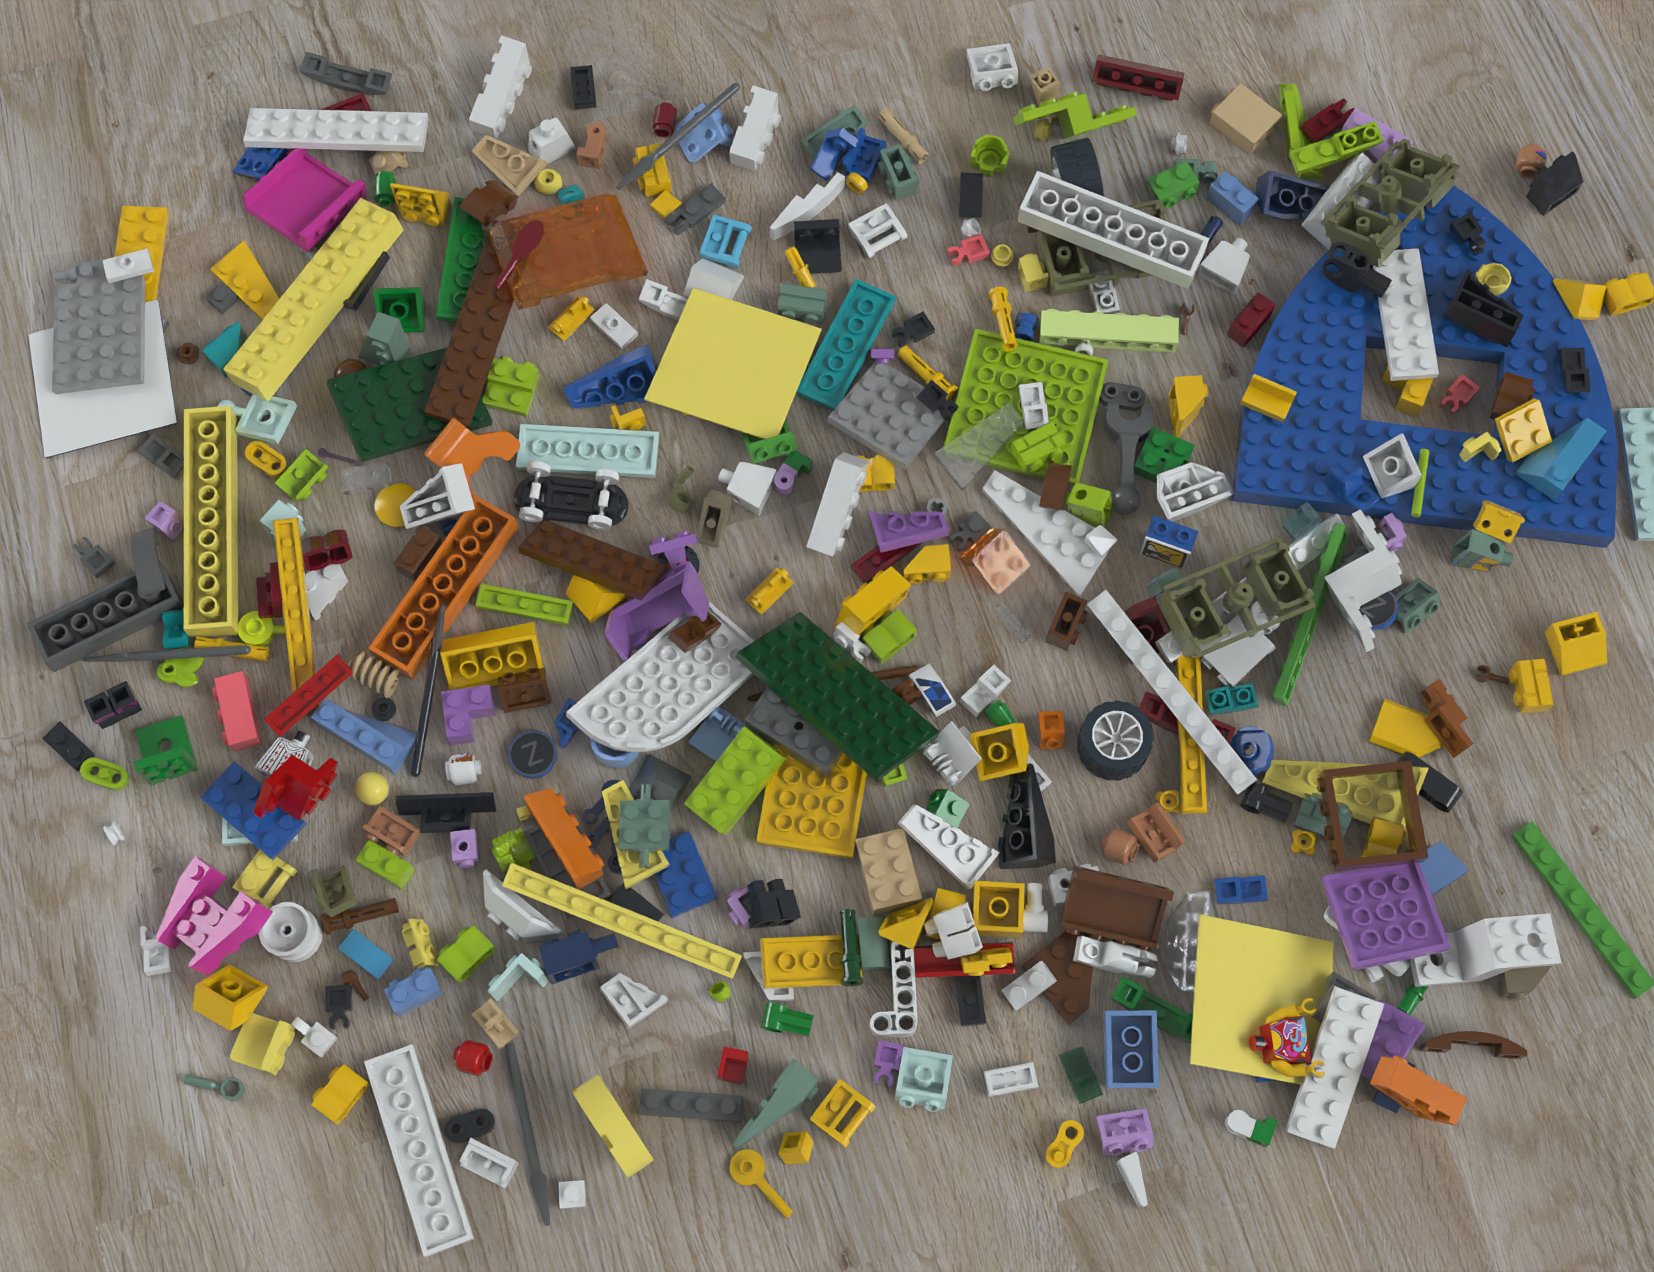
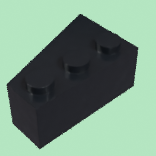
M1467 270L1443 318L1507 348L1524 315L1502 297L1497 298L1489 291L1490 287L1488 285L1479 283L1472 277L1473 273Z

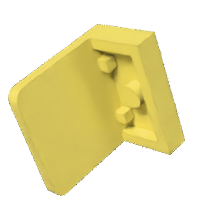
M252 1013L248 1021L243 1023L230 1058L235 1062L276 1076L278 1070L284 1064V1055L287 1047L291 1045L294 1039L295 1028L281 1020L277 1022Z

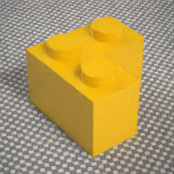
M1387 363L1381 382L1402 389L1395 409L1417 417L1424 405L1433 378L1391 381Z

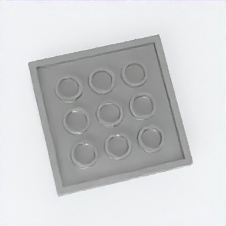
M875 361L828 416L827 422L905 470L944 423L945 419L942 418L938 409L933 413L916 398L924 386L890 365L876 363Z

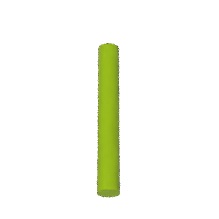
M1420 449L1418 468L1422 476L1414 490L1411 512L1413 517L1421 516L1429 459L1428 449Z

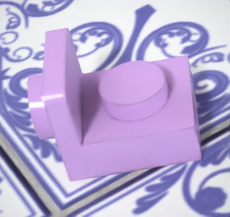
M161 501L145 517L150 524L161 530L171 540H175L184 530V519L174 509Z

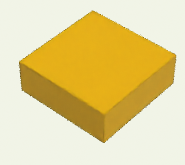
M664 190L650 204V207L665 219L672 211L677 210L682 205V202Z

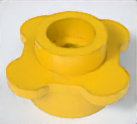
M1159 791L1156 793L1155 799L1166 813H1179L1181 811L1178 791Z
M1294 830L1292 833L1294 838L1293 844L1290 847L1292 852H1305L1307 855H1312L1315 852L1313 846L1316 834L1311 831Z

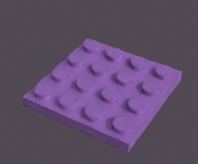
M1419 863L1356 869L1322 877L1321 882L1353 971L1449 951L1451 947Z

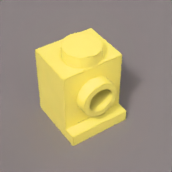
M1030 253L1019 258L1018 271L1025 292L1047 287L1049 276L1048 273H1045L1044 264L1042 261L1039 262L1037 254Z

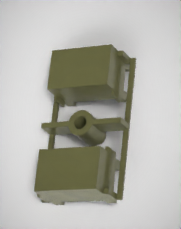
M1403 138L1400 142L1396 141L1321 221V224L1325 225L1326 237L1330 238L1331 245L1336 242H1344L1361 250L1370 257L1371 265L1380 267L1400 245V233L1413 218L1423 221L1425 218L1424 206L1433 209L1454 186L1453 180L1457 178V170L1460 168V165L1452 163V156L1444 154L1442 158L1413 148L1410 145V140ZM1398 147V151L1390 158L1389 156ZM1382 164L1383 169L1380 171L1381 183L1378 187L1367 183L1366 180ZM1358 190L1359 196L1380 204L1381 212L1388 215V217L1357 205L1356 198H1353L1352 195ZM1345 204V208L1337 216H1335L1339 209ZM1401 212L1408 215V217L1401 223V220H1398V215L1395 214ZM1336 248V250L1345 253L1344 250Z
M1160 199L1129 205V207L1134 209L1155 206L1154 209L1141 212L1166 221L1164 215L1165 208L1163 203L1161 204ZM1037 231V251L1040 261L1044 264L1045 273H1048L1049 276L1047 286L1050 297L1085 290L1086 285L1112 280L1113 286H1117L1119 278L1137 275L1138 278L1153 276L1136 268L1135 270L1118 273L1115 260L1095 252V257L1100 262L1107 263L1110 275L1092 279L1093 274H1089L1090 271L1088 264H1085L1081 246L1043 231Z
M1277 537L1162 587L1164 592L1160 596L1162 602L1159 604V607L1185 658L1190 656L1191 658L1196 656L1200 658L1245 637L1250 636L1252 638L1259 631L1316 607L1312 599L1314 593L1311 588L1307 589L1288 553L1290 548L1287 542L1283 543L1281 538ZM1276 544L1272 548L1273 550L1262 555L1261 553L1255 555L1251 560L1244 563L1242 571L1249 584L1234 582L1226 566L1227 564ZM1215 570L1227 592L1223 597L1224 608L1230 613H1238L1247 631L1221 642L1223 639L1228 638L1231 631L1227 624L1223 625L1205 590L1207 585L1203 578L1178 591L1170 592L1169 589ZM1254 594L1269 621L1260 626H1257L1247 607L1253 600Z

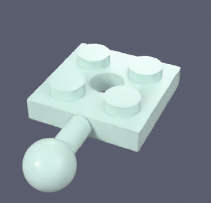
M254 394L246 409L235 406L230 400H222L217 406H231L236 416L241 417L235 429L238 435L273 444H279L297 408L296 403L291 400L272 396L267 402ZM271 415L269 420L261 422L263 417Z

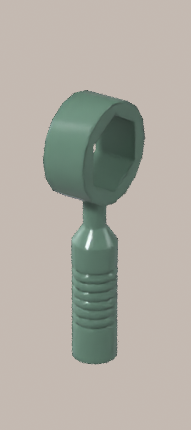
M186 1074L184 1078V1084L210 1090L214 1088L220 1089L221 1095L229 1101H237L245 1093L244 1083L235 1077L227 1078L222 1084H218L212 1079ZM231 1082L238 1083L240 1091L234 1097L227 1096L226 1087Z

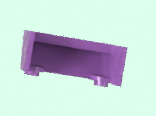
M684 562L667 571L642 601L628 596L610 610L604 634L624 662L631 657L632 650H639L648 643L651 632L688 613L691 617H699L702 622L706 620L709 601L691 562Z

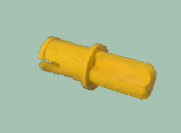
M794 246L788 248L785 251V255L794 270L792 274H795L801 286L815 287L817 284L807 268L808 264H804Z

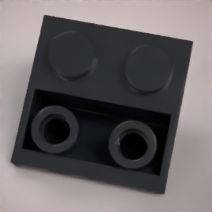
M1573 151L1566 156L1560 155L1549 168L1545 166L1540 169L1535 175L1537 178L1529 185L1530 190L1526 198L1543 216L1575 195L1584 182L1576 154Z

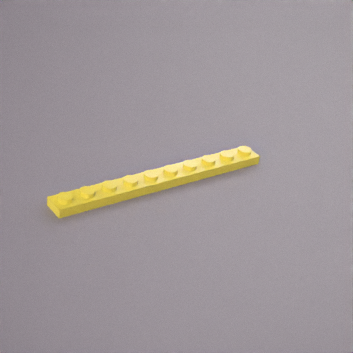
M511 863L502 884L505 888L732 979L742 958V955L514 863Z

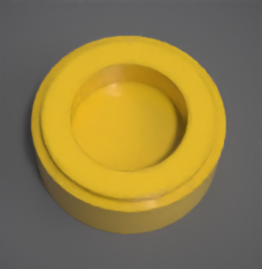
M851 172L845 179L846 185L857 194H863L868 188L865 179L857 173Z

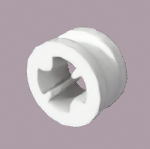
M113 821L111 826L106 825L103 829L110 842L116 845L118 840H125V836L116 821Z

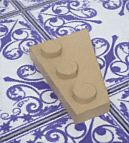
M485 135L472 150L518 196L548 164L545 160L532 156L488 135Z

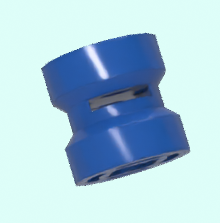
M1018 313L1015 320L1016 327L1014 328L1015 338L1033 342L1035 337L1034 329L1037 328L1039 319L1030 313Z

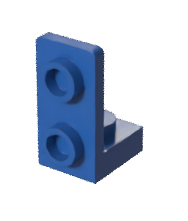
M843 128L827 131L811 166V171L825 181L830 180L842 151L855 148L858 139Z

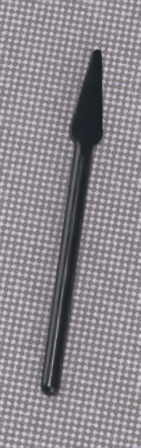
M441 603L431 642V653L411 774L414 777L420 775L443 641L445 603Z

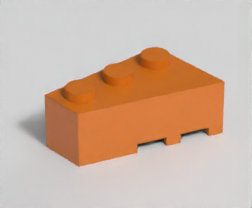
M1394 1055L1393 1058L1381 1056L1370 1081L1372 1086L1420 1119L1456 1126L1467 1097L1431 1078L1421 1070L1408 1065V1061Z

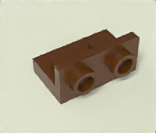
M530 668L526 672L516 674L511 672L498 677V690L504 713L551 704L545 668Z

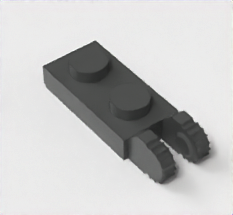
M711 183L678 207L677 210L672 211L665 218L664 222L667 225H672L682 218L683 220L673 229L676 235H680L726 202V198Z

